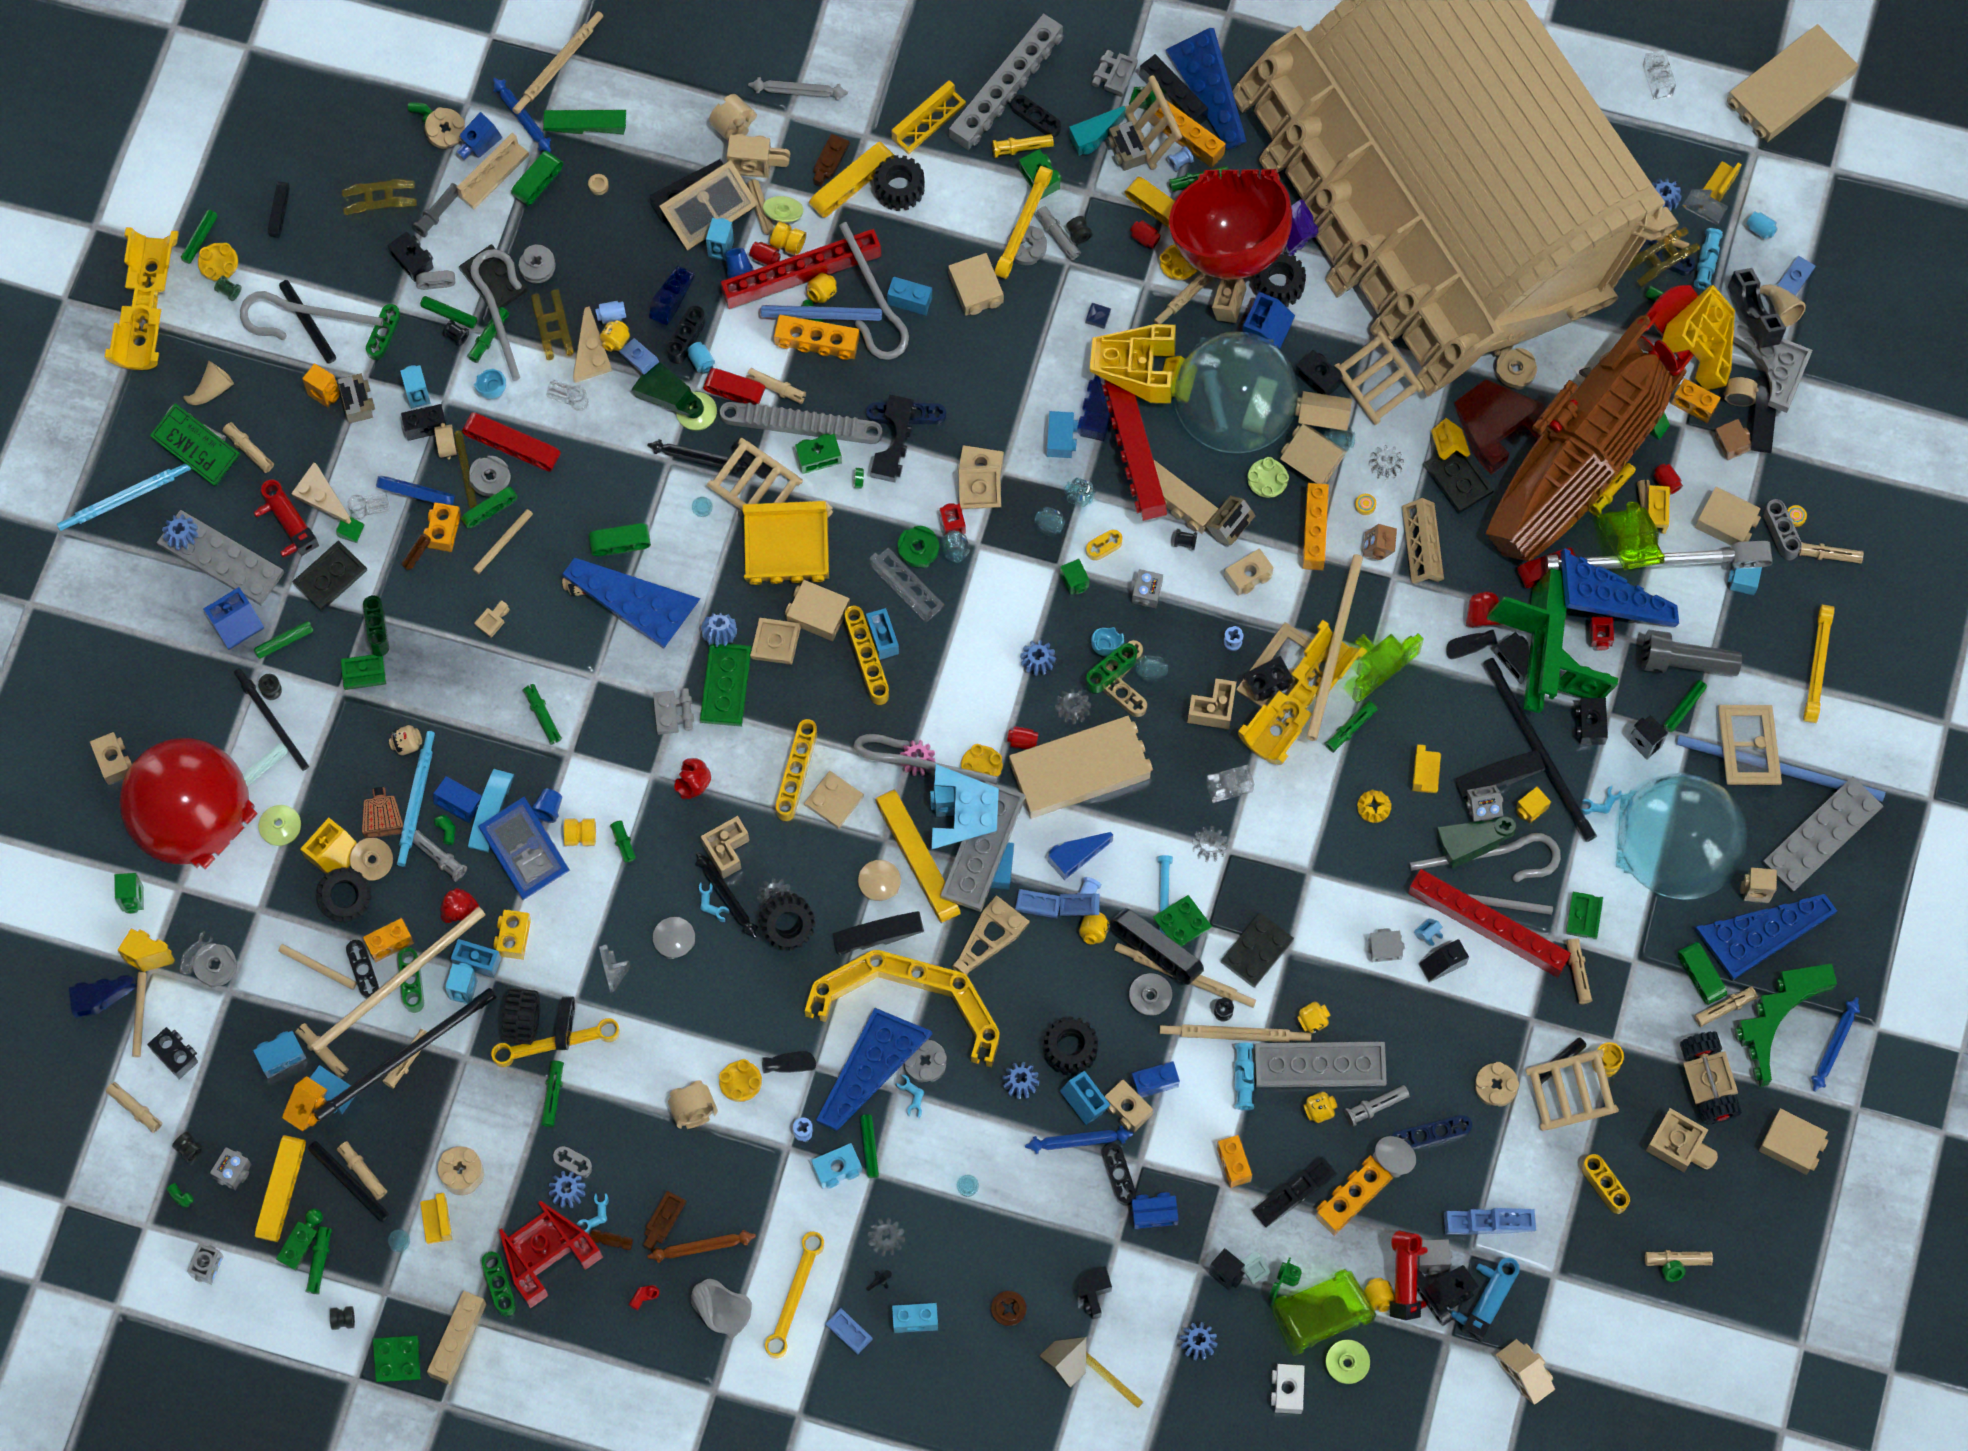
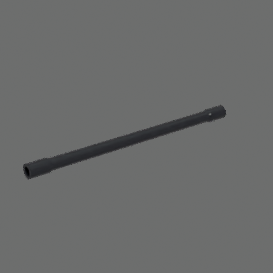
M1494 658L1486 660L1483 663L1485 669L1501 692L1532 748L1539 750L1546 767V772L1574 818L1586 842L1593 840L1597 837L1595 831L1579 808L1507 684Z
M488 988L469 1004L332 1100L325 1102L315 1109L313 1114L319 1122L323 1121L370 1085L474 1012L491 1003L497 998L493 990Z

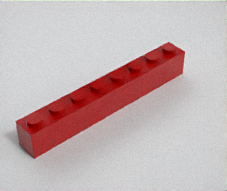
M874 229L854 235L866 262L881 257V245ZM845 238L721 281L722 293L728 308L731 309L809 282L820 273L829 275L858 265Z
M1104 379L1105 384L1101 385L1104 397L1108 396L1109 401H1106L1108 413H1113L1111 423L1113 430L1117 429L1118 434H1115L1117 445L1122 446L1123 451H1120L1122 463H1127L1125 473L1127 480L1131 479L1132 484L1129 485L1132 497L1136 496L1137 499L1134 502L1136 513H1141L1143 521L1166 516V502L1135 394Z
M1420 869L1410 886L1409 895L1557 978L1569 960L1571 953L1422 869Z

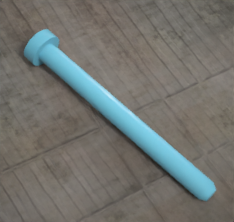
M1169 855L1158 856V863L1161 864L1160 912L1169 907V865L1173 863V857Z

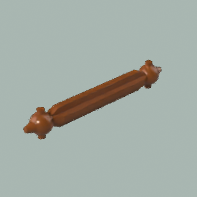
M742 1230L739 1235L730 1234L670 1246L664 1250L656 1247L647 1257L660 1263L664 1257L676 1258L731 1247L738 1243L748 1245L756 1235Z

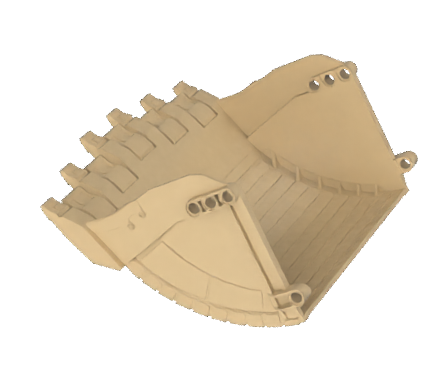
M1342 0L1311 31L1305 32L1301 26H1297L1275 41L1232 91L1236 105L1242 113L1256 104L1254 112L1273 140L1260 156V163L1264 169H1276L1277 173L1287 167L1286 175L1313 215L1314 223L1318 227V234L1315 238L1332 264L1335 265L1325 279L1330 289L1338 298L1359 284L1377 314L1380 315L1370 328L1371 333L1376 338V334L1379 331H1383L1390 342L1403 334L1402 338L1421 367H1423L1417 379L1423 386L1427 397L1458 378L1483 354L1532 339L1612 305L1618 299L1613 289L1646 239L1652 241L1671 233L1679 226V223L1668 207H1663L1665 201L1651 184L1526 0Z

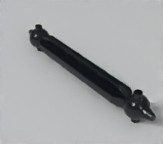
M661 439L647 445L654 451V454L663 452L669 456L723 468L729 460V457L674 444L663 445ZM740 458L732 470L734 473H737L741 470H746L748 466L744 465Z
M699 852L696 853V866L703 868L705 876L737 922L744 926L742 932L757 938L756 929L758 926L750 923L749 916L717 870L709 864L711 858Z

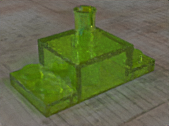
M1633 501L1626 504V510L1597 515V523L1624 570L1664 563L1665 556L1658 546L1659 531L1645 507L1640 508L1639 503Z
M1419 633L1414 637H1407L1402 644L1392 634L1376 646L1369 640L1366 634H1362V638L1359 637L1355 641L1356 645L1367 650L1366 654L1359 660L1356 673L1359 677L1355 680V687L1353 688L1352 699L1357 704L1420 654L1424 638Z

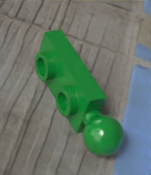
M313 1208L306 1213L305 1224L297 1222L277 1256V1261L295 1271L298 1269L318 1234L313 1227L319 1225L323 1220V1214L318 1209Z

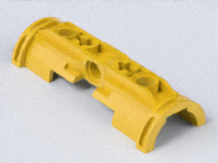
M126 227L124 236L128 239L124 262L128 265L125 288L134 290L132 307L122 306L119 325L114 323L110 349L106 348L105 359L116 366L132 370H148L156 367L158 364L159 353L155 352L161 309H157L158 293L165 290L172 247L177 244L178 231H171L169 236L161 239L148 238L131 227ZM149 264L157 265V269L153 272L146 270ZM148 277H149V278H151L152 286H150L149 288H146L145 286H148V284H149V279H148ZM143 320H146V323H144L143 325L144 332H142L139 323H142ZM139 337L146 339L145 343L141 346L134 344L135 340Z
M1324 620L1317 627L1318 634L1305 649V657L1291 674L1293 678L1298 680V683L1289 695L1286 696L1281 691H1278L1268 706L1264 704L1249 725L1243 724L1238 731V735L1243 743L1259 757L1276 765L1284 763L1288 757L1285 753L1312 716V713L1306 709L1315 696L1318 695L1323 675L1318 665L1321 662L1326 663L1333 636L1329 623ZM1342 642L1330 690L1338 680L1342 679L1355 660L1363 658L1367 652L1366 649L1363 647H1349ZM1315 675L1319 676L1315 685L1312 687L1308 685ZM1283 711L1286 713L1292 712L1291 717H1288L1285 723H1282L1281 721L1285 716ZM1278 726L1281 728L1282 734L1274 736L1271 734L1270 728Z

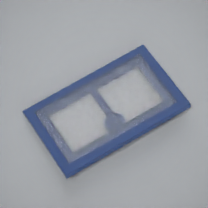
M522 797L478 826L522 900L530 897L570 871L525 797Z

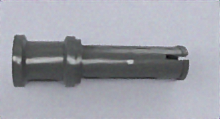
M451 183L430 209L424 210L423 216L419 221L412 224V228L416 233L426 237L431 227L438 224L441 214L458 196L456 184Z

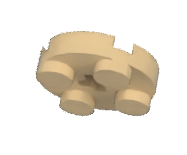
M437 108L429 114L424 125L427 139L432 145L441 149L456 146L461 142L459 136L465 129V121L452 109ZM444 124L448 125L450 132H441L442 128L439 126Z
M1515 348V350H1505L1497 360L1496 376L1508 387L1521 390L1529 385L1536 376L1537 365L1535 358L1526 349ZM1512 365H1520L1521 371H1513Z
M1501 1062L1484 1066L1478 1072L1475 1081V1092L1478 1098L1490 1106L1501 1107L1509 1104L1515 1098L1519 1087L1515 1072ZM1492 1081H1500L1502 1089H1493L1491 1087L1493 1085Z

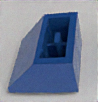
M1259 292L1243 325L1242 333H1245L1248 339L1280 351L1295 315L1278 299Z
M240 587L203 608L208 620L228 650L264 629L262 622Z

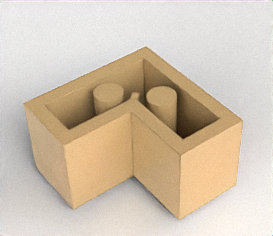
M1216 679L1213 698L1192 695L1187 723L1229 729L1236 682Z
M738 816L701 836L704 849L723 879L741 869L740 860L734 849L749 842L748 832Z
M1516 1339L1496 1354L1503 1370L1515 1379L1522 1395L1534 1405L1555 1390L1551 1382L1553 1377L1543 1366L1545 1365L1544 1359L1539 1353L1534 1354L1528 1344L1523 1345Z

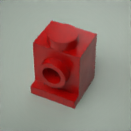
M949 503L940 508V517L945 537L949 538L966 534V525L960 503Z
M1592 617L1589 624L1591 647H1596L1600 651L1608 650L1614 643L1613 617Z

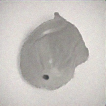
M706 1279L693 1288L691 1304L695 1311L711 1330L727 1334L729 1339L733 1340L744 1329L751 1317V1300L746 1295L728 1290L719 1281L714 1279Z

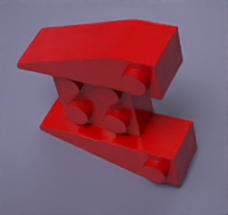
M539 1201L538 1204L543 1213L510 1237L506 1235L502 1228L499 1229L514 1284L530 1309L549 1296L536 1275L570 1251H572L585 1270L603 1258L599 1248L587 1232L542 1201Z

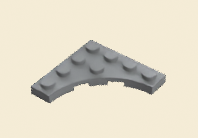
M1736 320L1733 342L1749 351L1764 368L1770 384L1768 406L1787 413L1813 350L1783 338L1779 345L1761 348L1750 326Z

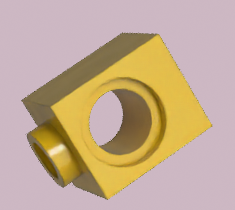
M1535 787L1518 801L1516 812L1522 820H1527L1530 824L1549 809L1551 801L1538 787Z

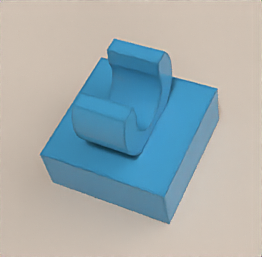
M1429 918L1414 933L1418 939L1425 940L1427 944L1434 946L1435 943L1432 941V936L1436 935L1437 938L1442 939L1443 934L1439 930L1443 927L1439 921Z

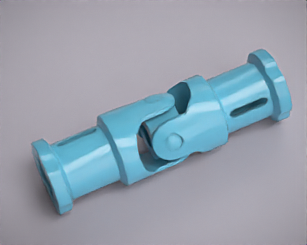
M1707 228L1705 230V243L1701 247L1699 263L1697 265L1698 275L1697 279L1694 280V287L1697 289L1706 290L1711 285V277L1715 272L1720 250L1718 245L1723 236V232L1719 229Z
M1252 1043L1235 1044V1049L1237 1050V1061L1235 1062L1237 1104H1235V1108L1242 1111L1253 1110L1254 1062L1252 1061V1050L1254 1045Z

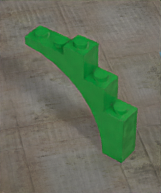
M1832 964L1782 971L1776 980L1777 989L1781 993L1761 996L1756 1004L1757 1015L1761 1017L1741 1020L1735 1029L1736 1038L1738 1041H1741L1742 1047L1750 1046L1748 1049L1749 1057L1751 1060H1754L1755 1064L1753 1074L1755 1080L1759 1081L1760 1087L1768 1086L1772 1080L1770 1069L1771 1045L1780 1022L1789 1011L1802 1001L1835 988L1837 982Z

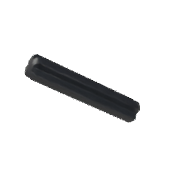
M1581 1037L1577 1038L1550 1062L1576 1056L1586 1048V1042ZM1551 1071L1539 1074L1541 1085L1552 1076Z

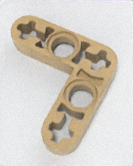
M1132 640L1128 643L1138 648L1137 663L1142 657L1143 647L1140 642ZM1124 653L1123 657L1126 658L1129 653ZM1113 665L1107 667L1109 671L1116 670ZM1126 671L1111 683L1114 686L1112 691L1111 685H1109L1103 692L1132 716L1141 717L1146 713L1147 702L1122 680L1128 672ZM1118 689H1125L1128 695L1125 698H1119L1116 695V691ZM1133 703H1135L1136 705L1141 703V710L1139 708L1134 710Z

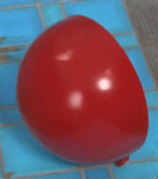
M1238 169L1222 170V176L1220 177L1219 170H1204V174H1199L1198 180L1189 185L1178 196L1170 211L1169 227L1178 251L1191 266L1210 277L1236 280L1260 273L1280 256L1288 242L1292 229L1291 202L1285 186L1280 182L1279 173H1277L1276 169H1262L1260 176L1259 169H1242L1241 174Z
M193 738L166 740L144 751L127 771L120 792V811L123 823L131 839L142 851L162 862L192 864L196 868L201 866L205 870L216 859L212 854L215 853L219 856L230 844L229 841L231 839L234 840L245 828L242 823L244 822L248 825L258 814L253 809L255 806L249 800L246 781L234 760L219 747Z

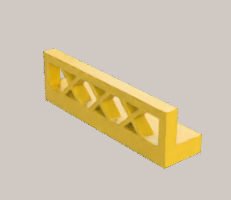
M950 80L947 81L891 130L892 140L909 155L966 105V101L955 92V85ZM951 97L958 102L955 107H946V102ZM934 112H944L940 120H931ZM920 124H929V130L926 132H917V127ZM905 137H915V142L909 147L902 140Z

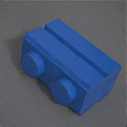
M1174 1061L1165 1063L1164 1066L1158 1065L1134 1072L1131 1076L1134 1090L1142 1098L1178 1088L1180 1084Z
M1165 1192L1159 1193L1157 1197L1149 1198L1148 1195H1138L1135 1197L1136 1199H1132L1131 1207L1134 1229L1178 1225L1175 1195L1170 1196V1193Z

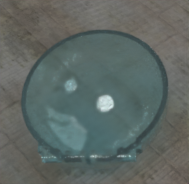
M1225 332L1210 338H1200V344H1196V347L1185 358L1175 383V407L1183 426L1202 444L1227 453L1252 452L1276 441L1290 426L1298 403V383L1290 361L1278 348V345H1274V339H1266L1249 332Z
M1670 773L1651 780L1638 791L1630 790L1629 794H1621L1620 809L1624 811L1619 814L1617 849L1622 850V852H1617L1616 868L1624 869V873L1632 874L1649 890L1674 899H1696L1710 895L1725 886L1735 875L1746 850V822L1735 798L1719 783L1699 774Z

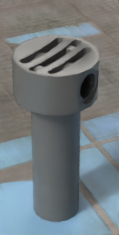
M1650 629L1645 635L1641 653L1642 670L1665 673L1668 666L1738 676L1742 663L1741 652L1673 642L1671 633Z

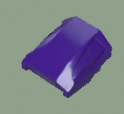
M1303 199L1291 206L1292 229L1284 248L1290 257L1297 250H1301L1310 238H1315L1318 234V227L1314 223L1313 215Z

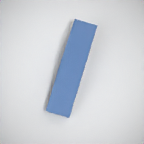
M1493 1208L1492 1210L1444 1212L1445 1234L1472 1235L1535 1232V1209Z

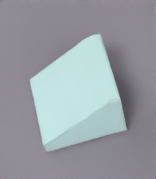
M1253 1252L1241 1260L1245 1264L1243 1272L1252 1284H1255L1271 1273L1262 1256L1257 1252Z

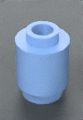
M618 300L599 304V308L595 309L597 320H602V324H607L611 321L615 322L616 320L622 321V318H626L624 303L618 302Z

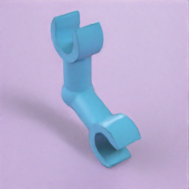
M1613 785L1610 786L1604 804L1593 803L1590 799L1582 800V804L1590 806L1589 809H1582V813L1585 815L1591 812L1609 813L1614 801L1620 798L1621 790L1618 795H1612Z
M700 883V909L703 912L715 915L718 921L725 922V918L721 917L719 913L726 912L729 914V909L724 906L718 908L710 905V895L713 891L712 884L710 883L708 891H703L702 884Z
M902 1075V1078L907 1083L904 1086L896 1083L897 1088L907 1090L914 1095L912 1105L908 1108V1115L910 1116L911 1110L918 1109V1118H920L922 1115L920 1106L924 1091L912 1084L906 1075Z
M606 1193L603 1202H598L597 1194L594 1196L598 1216L590 1220L582 1219L577 1223L578 1226L587 1224L588 1228L584 1231L588 1234L593 1227L607 1221L606 1205L609 1203V1198Z

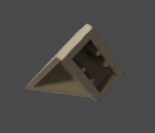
M1087 1337L1054 1341L1039 1356L1069 1388L1086 1373Z

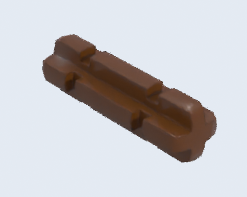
M421 534L418 537L417 543H414L407 554V558L405 557L402 561V566L405 569H413L416 564L415 561L419 560L426 549L425 546H428L431 542V538L428 535Z
M593 1229L590 1235L591 1239L596 1243L600 1241L608 1246L617 1248L621 1246L625 1250H631L633 1245V1239L624 1236L622 1238L621 1235L605 1231L602 1233L601 1230Z

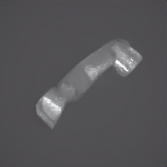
M202 932L199 935V941L197 943L194 942L184 951L179 967L182 974L189 975L193 972L196 953L204 945L212 943V936L208 942H203L202 938L206 932Z

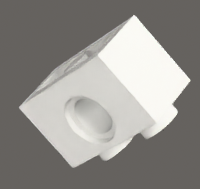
M1278 1364L1276 1370L1272 1371V1384H1276V1392L1271 1394V1406H1275V1412L1302 1414L1304 1366ZM1284 1384H1289L1293 1387V1392L1286 1394L1282 1391L1281 1387Z

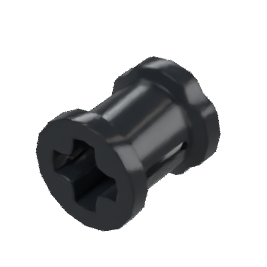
M450 320L445 325L442 334L444 337L452 338L461 346L469 336V329H463L456 325L455 321Z
M1177 529L1174 547L1184 546L1195 550L1198 532L1192 534L1181 532L1180 529Z
M1226 997L1217 1000L1214 1009V1016L1217 1020L1226 1022L1232 1018L1234 1011L1232 1000ZM1223 1007H1227V1010L1224 1013L1221 1012V1009H1223Z

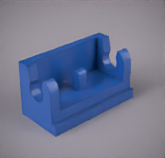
M446 776L433 793V804L470 823L477 813L482 796Z

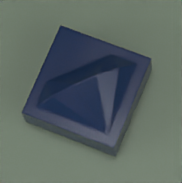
M1092 303L1085 323L1105 329L1111 308Z

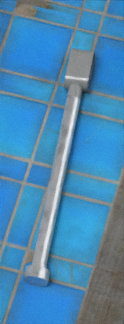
M1768 541L1737 542L1731 545L1730 550L1583 557L1587 559V563L1595 567L1601 566L1605 569L1733 562L1734 568L1767 567L1773 563L1771 545ZM1546 555V573L1551 568L1562 571L1561 559H1558L1557 555Z

